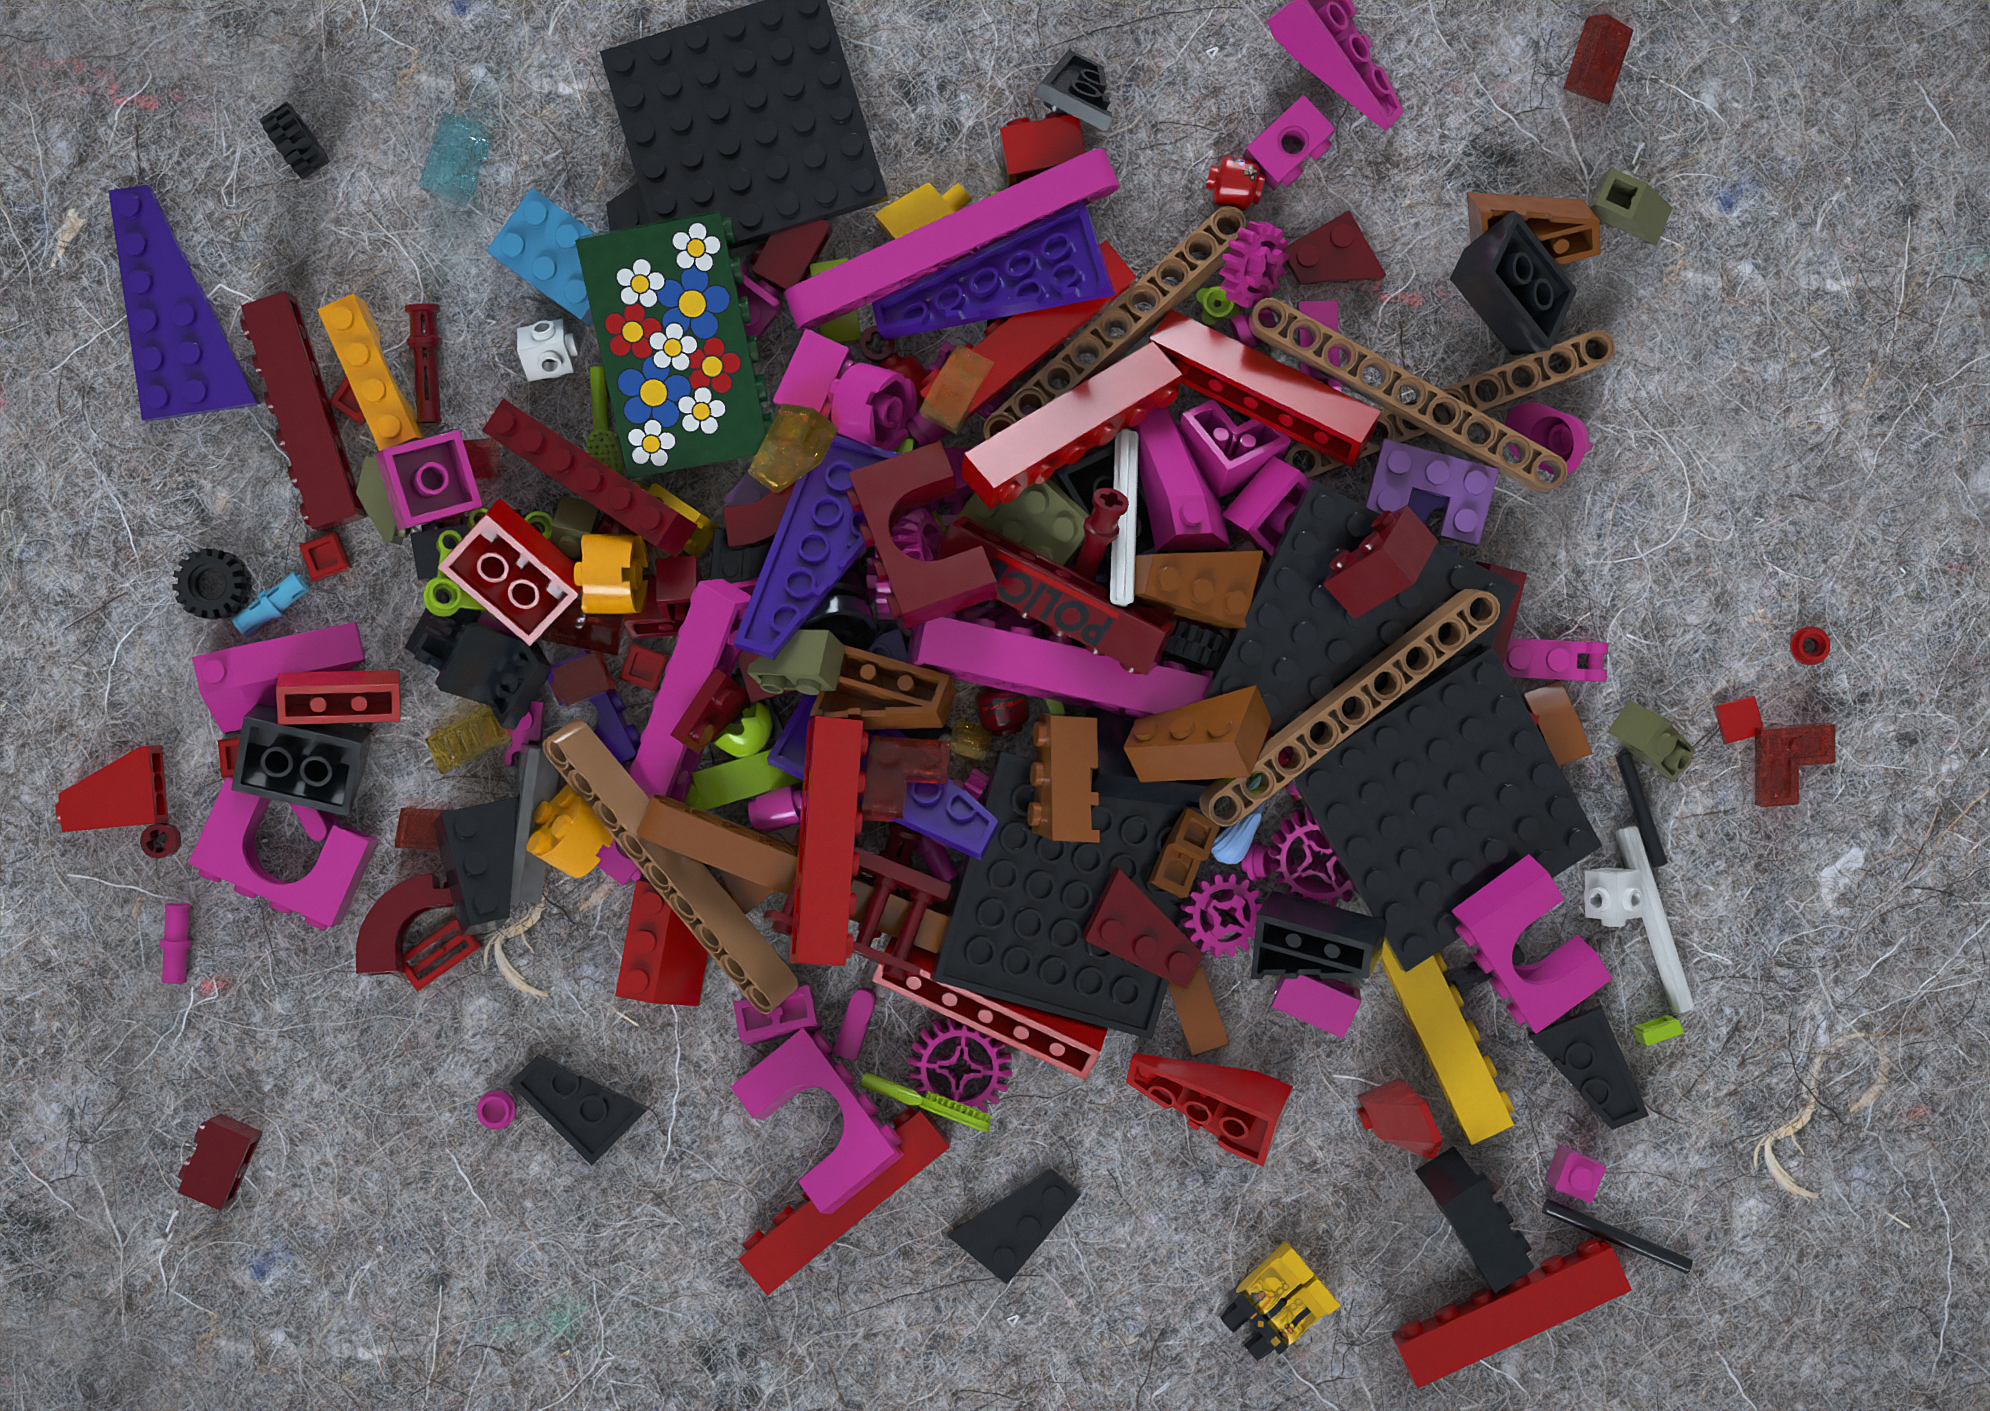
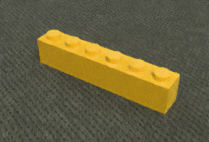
M1384 941L1382 955L1379 960L1464 1139L1471 1145H1474L1514 1126L1509 1115L1515 1112L1507 1093L1504 1090L1499 1092L1493 1081V1078L1497 1077L1498 1074L1488 1055L1482 1057L1476 1043L1480 1042L1481 1038L1471 1020L1465 1022L1459 1010L1460 1007L1464 1006V1002L1454 984L1448 987L1442 972L1447 971V967L1441 954L1437 952L1408 972H1404L1400 969Z

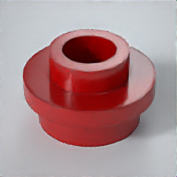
M1815 626L1800 628L1793 634L1790 640L1792 656L1796 661L1804 665L1819 664L1827 658L1830 652L1831 644L1828 635L1822 629ZM1806 639H1811L1814 642V650L1811 653H1807L1804 650L1803 644Z

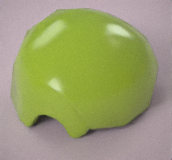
M759 701L755 702L751 708H746L742 712L744 715L741 719L742 723H730L716 736L713 743L722 750L739 758L750 757L761 750L771 735L773 718L769 707Z

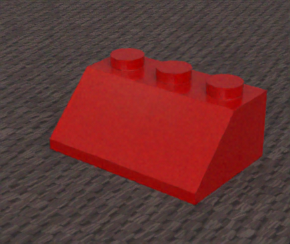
M500 498L438 566L442 572L529 646L569 606L583 589L582 586L575 585V563Z
M646 877L636 880L615 996L653 1004L699 1006L709 953Z

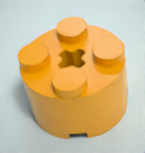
M583 534L581 539L582 562H576L574 566L575 585L582 586L583 588L581 600L583 613L632 614L642 612L648 592V580H643V567H648L644 539L639 535Z
M567 784L550 803L543 801L534 811L532 819L536 824L526 845V850L573 878H581L593 870L600 862L601 858L596 856L602 845L609 848L614 838L581 796H578L573 788Z

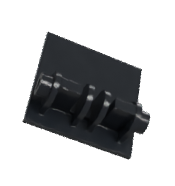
M438 591L436 593L438 602L442 604L449 602L450 598L446 592ZM425 608L404 648L413 653L416 660L426 665L430 664L441 671L466 626L477 622L480 610L459 608L456 613L442 617L434 615Z

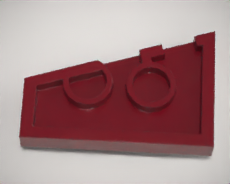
M1114 868L1081 938L1186 989L1203 953L1119 868Z

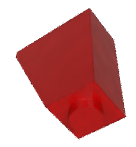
M162 745L140 746L58 793L59 801L56 804L55 813L58 823L61 824L62 832L169 822Z

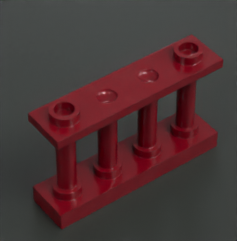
M800 828L797 829L792 844L798 846ZM854 846V852L859 853L857 876L860 875V872L874 876L873 883L876 884L856 941H853L852 954L883 965L882 972L900 980H904L906 975H919L921 967L907 962L927 905H932L933 901L946 900L951 884ZM796 875L782 911L768 910L763 919L773 922L772 930L787 936H791ZM897 886L911 891L910 898L913 900L891 956L870 948L891 890L896 891Z

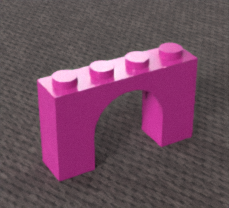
M233 777L226 778L188 864L199 868L198 875L214 882H221V879L234 884L233 890L241 895L250 898H256L259 895L270 900L269 906L277 911L291 914L293 910L306 916L304 921L313 927L326 930L328 926L333 927L342 924L379 839L346 824L333 825L318 861L308 875L296 882L277 879L262 867L255 851L256 832L271 799L231 790Z
M1527 855L1451 911L1460 923L1455 928L1456 932L1469 948L1474 945L1477 950L1472 954L1474 960L1486 974L1491 972L1494 976L1489 980L1490 985L1502 1000L1508 998L1510 1004L1505 1007L1508 1013L1519 1026L1525 1022L1537 1034L1612 980V977L1597 952L1578 934L1537 963L1526 966L1513 965L1512 953L1520 934L1532 922L1564 900L1548 871L1533 857Z
M802 1028L736 1081L730 1088L750 1116L762 1121L793 1096L806 1089L823 1088L835 1097L841 1107L844 1118L841 1140L828 1157L798 1180L819 1212L832 1214L904 1156L898 1147L902 1141L889 1124L883 1126L874 1115L879 1110L872 1099L865 1092L860 1095L852 1085V1082L856 1079L849 1068L842 1061L837 1064L829 1052L833 1050V1047L820 1031L814 1033Z

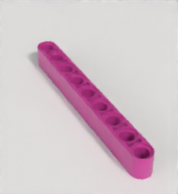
M1104 148L1088 151L804 280L784 292V296L798 330L814 329L868 305L1081 201H1084L1087 206L1105 198L1120 188L1119 181Z

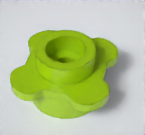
M1221 284L1210 289L1201 288L1196 294V300L1201 303L1203 310L1201 319L1204 324L1209 326L1214 325L1218 320L1225 318L1230 320V317L1239 314L1238 306L1233 301L1225 298L1227 291L1221 289ZM1217 300L1220 301L1221 306L1215 307L1214 302Z

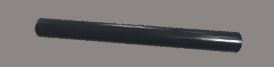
M1546 1199L1543 1204L1542 1213L1685 1274H1688L1692 1268L1693 1260L1550 1199Z

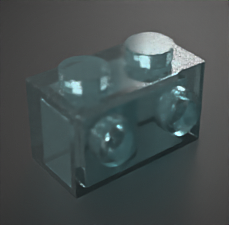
M443 112L418 186L429 196L466 208L469 198L475 193L478 183L477 175L481 163L489 153L491 135L479 123Z

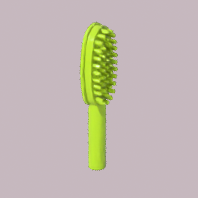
M603 366L589 367L594 432L587 439L585 452L623 476L624 464L621 447L616 435L609 430Z
M866 1072L861 1082V1087L907 1105L919 1106L986 1133L990 1132L992 1116L981 1110L970 1108V1106L952 1101V1099L939 1096V1094H934L930 1091L923 1097L913 1089Z

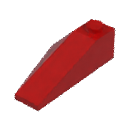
M1134 1053L1131 1057L1126 1079L1127 1084L1165 1109L1174 1107L1187 1116L1189 1119L1186 1124L1196 1131L1203 1127L1219 1139L1216 1144L1227 1152L1262 1167L1271 1150L1293 1086L1275 1077L1267 1076L1258 1071Z
M1401 1078L1358 1095L1362 1107L1357 1108L1356 1112L1365 1131L1372 1129V1132L1379 1139L1428 1159L1437 1157L1438 1147H1441L1443 1140L1427 1102Z

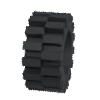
M288 102L283 103L260 119L264 131L275 144V148L282 154L287 164H290L292 170L301 179L304 180L330 162L315 135L311 133L310 128Z
M204 548L200 549V552L192 551L187 554L189 556L188 560L181 559L178 563L182 567L181 570H174L173 577L178 578V584H172L173 591L179 592V596L175 598L178 603L185 605L183 609L186 612L195 614L194 616L200 618L226 619L231 617V613H238L242 610L239 607L241 603L247 604L249 597L245 596L246 590L251 591L252 584H247V579L251 578L249 571L243 569L246 566L243 561L236 559L235 555L222 550ZM211 569L220 571L226 581L224 592L215 599L204 597L199 589L200 577L204 572Z
M1171 619L1176 625L1162 655L1171 658L1175 662H1181L1188 667H1194L1196 670L1215 671L1229 640L1224 639L1218 634H1213L1209 630H1203L1199 626Z

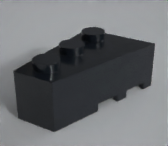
M518 797L441 812L433 824L462 937L499 929L510 917Z
M1272 890L1257 914L1251 979H1262L1264 975H1284L1285 979H1297L1299 975H1320L1321 979L1369 978L1382 955L1386 920Z
M1454 1146L1415 1170V1173L1433 1196L1435 1204L1448 1220L1457 1238L1481 1275L1495 1293L1535 1268L1527 1256V1253L1532 1250L1520 1230L1513 1233L1509 1227V1224L1514 1222L1513 1217L1502 1201L1497 1204L1493 1201L1491 1195L1496 1193V1190L1484 1172L1476 1175Z

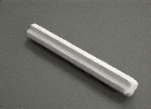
M1128 428L1122 429L1121 432L1115 435L1114 489L1123 493L1129 501L1127 512L1120 516L1118 522L1119 534L1112 542L1110 601L1112 604L1119 605L1120 607H1127L1128 604L1133 603L1135 587L1139 435L1136 431H1130Z
M1633 825L1620 828L1616 831V837L1626 869L1641 870L1643 894L1642 920L1670 1008L1675 1013L1687 1012L1693 1009L1694 1004L1639 830Z

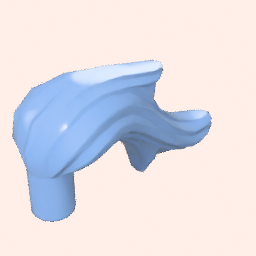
M1261 775L1249 785L1247 790H1253L1258 787L1261 782ZM1266 801L1239 822L1228 826L1221 834L1216 836L1211 851L1218 862L1236 864L1243 860L1259 826L1261 813Z

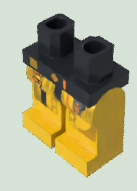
M1285 1241L1252 1271L1239 1286L1237 1285L1229 1292L1232 1299L1223 1307L1218 1315L1233 1333L1248 1320L1253 1323L1257 1329L1242 1343L1255 1360L1258 1361L1270 1354L1274 1349L1280 1355L1288 1348L1289 1344L1296 1341L1310 1326L1326 1313L1330 1315L1341 1305L1291 1245Z

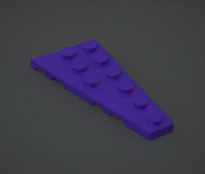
M148 185L108 190L142 420L150 422L261 405L256 393L252 391L244 375L246 373L240 361L236 359L227 341V336L201 284L197 282L190 268L191 264L185 252L181 250L153 189Z
M1081 201L872 302L877 329L886 340L1094 300L1116 294L1090 211L1085 202Z
M816 429L735 637V648L772 660L777 657L866 548L858 525L864 522L860 510L853 513L845 489L852 487L849 472L901 454L875 446L871 447V445L868 446L852 439Z
M803 695L767 757L769 765L802 780L804 777L808 720L811 719L810 713L817 695ZM899 729L862 730L868 733V747L866 755L860 758V772L865 773V788L863 795L858 796L857 805L976 859L982 860L999 828V821L966 790H961L946 776L945 771L936 763L933 764L920 752V749Z

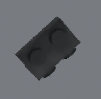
M474 622L466 626L436 678L435 683L442 692L489 705L501 727L515 730L522 717L528 713L531 702L540 686L546 683L552 666L537 642L534 641L529 646L519 636Z

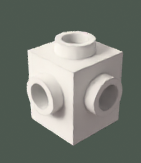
M563 319L553 321L542 320L533 325L517 328V352L528 382L545 378H559L574 372V356L579 355L578 342L574 332H567Z
M1613 867L1585 870V890L1583 896L1585 917L1601 919V925L1609 927L1625 926L1627 919L1642 917L1641 870Z

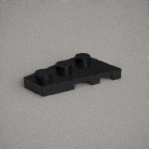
M1069 49L1040 82L1035 97L1043 100L1044 105L1050 110L1058 113L1067 112L1107 132L1113 119L1112 112L1107 111L1110 104L1109 97L1104 95L1107 87L1104 66Z
M1601 1005L1548 1025L1537 1034L1534 1031L1528 1033V1037L1543 1051L1552 1064L1569 1080L1612 1130L1649 1116Z
M538 1054L509 1083L591 1166L649 1109L541 1054Z
M1050 1167L1012 1191L1007 1197L991 1207L988 1206L972 1219L948 1231L947 1236L1008 1285L1081 1196V1192Z

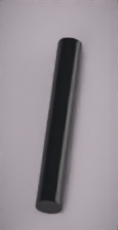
M1631 753L1618 755L1615 758L1653 868L1663 866L1668 861Z

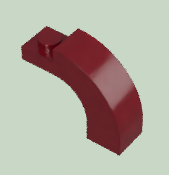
M791 418L775 421L781 470L778 481L772 491L757 502L723 508L728 546L731 550L759 546L773 540L806 458V456L798 457L797 452L804 451L801 428L794 429Z
M425 874L416 876L392 887L375 902L366 915L358 934L356 974L376 976L404 973L403 943L411 924L428 911L454 908L448 881L444 882V888L440 889L439 877L436 875Z

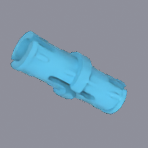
M293 571L269 591L263 590L257 595V600L231 618L232 622L241 634L249 637L266 622L273 618L278 619L284 615L283 610L308 593L310 588L297 572Z

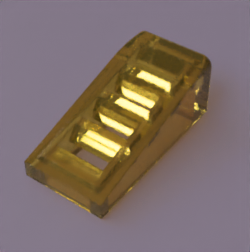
M488 707L466 716L426 738L425 741L439 773L443 774L511 741V736L507 728L500 726L493 711ZM471 726H472V728H473V730H474V733H475V735H476V737H477L478 742H479L480 745H478V743H477V740H476V738H475V736H474V734H473V731H472V729H471ZM446 738L455 756V758L453 759L444 742V739Z
M959 720L955 724L947 748L949 751L983 761L986 759L993 733L982 726Z

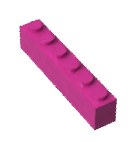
M724 579L699 581L697 587L692 592L690 598L691 605L685 622L679 628L678 641L672 658L665 667L666 675L661 689L654 698L652 714L647 727L641 734V744L637 756L628 770V774L649 799H651L653 794H660L682 803L685 802L693 781L692 773L697 770L704 748L697 754L670 734L713 669L717 668L731 677L739 656L740 649L735 648L734 640L751 595Z

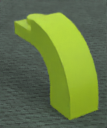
M771 750L747 758H740L693 772V781L684 803L704 811L803 782V780L769 765L767 757Z

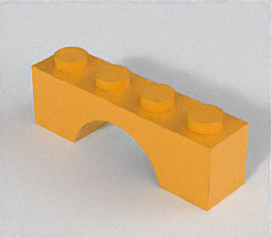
M352 293L317 309L379 451L425 439L426 437L420 424L416 422L417 417L412 406L400 391L387 365L380 344L381 335L366 301Z

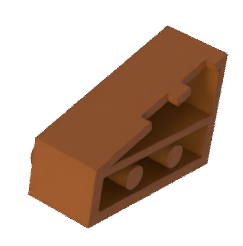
M844 645L845 652L836 691H820L810 713L811 718L822 716L863 721V730L943 728L956 690L950 675Z

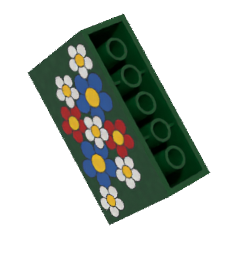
M722 209L584 235L575 240L628 479L770 452V441L776 440L772 413H764L762 402L768 401L764 374L756 375L754 363L760 362L756 335L748 336L746 324L752 323L748 297H740L737 285L743 283L744 280L739 256L732 258L729 244L736 241L731 217L723 218Z

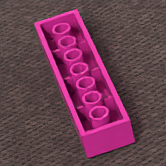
M954 612L913 626L905 662L950 675L953 679L1088 709L1096 707L1132 719H1140L1206 700L1207 698L1202 695L1214 671L1201 670L1200 674L1186 672V665L1164 661L1163 666L1157 665L1147 676L1144 674H1134L1123 669L1119 661L1107 655L1099 656L1091 653L1086 648L1072 646V639L1050 635L1049 640L1034 637L1033 630L1021 627H1011L1010 631L995 629V622L981 618H972L971 622L956 620L957 614Z

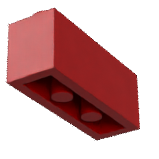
M400 670L279 673L276 684L278 725L399 722L401 719Z

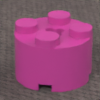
M857 363L851 366L841 379H834L829 386L828 398L832 402V434L852 439L868 446L871 445V447L875 446L889 451L895 449L903 442L909 432L903 429L907 418L914 419L917 395L914 383L911 379L905 378L904 374L867 363Z

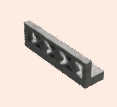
M521 744L514 797H518L510 905H519V901L541 903L546 862L528 852L526 845L536 824L532 819L534 811L541 802L547 801L550 803L557 792L559 772L545 755L543 746Z

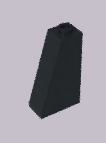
M1090 707L1085 716L1097 718L1098 768L1093 769L1091 792H1097L1101 797L1200 808L1199 800L1201 794L1218 779L1140 782L1123 748L1134 721L1096 707ZM1222 796L1216 800L1213 806L1214 809L1225 796Z

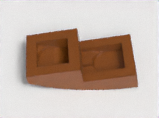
M1560 680L1522 693L1528 712L1540 716L1537 728L1559 767L1593 754L1578 716Z
M1184 808L1158 856L1148 882L1180 898L1188 897L1201 861L1208 860L1220 825L1189 808Z
M1202 966L1196 967L1186 989L1169 981L1168 989L1192 1057L1230 1045Z

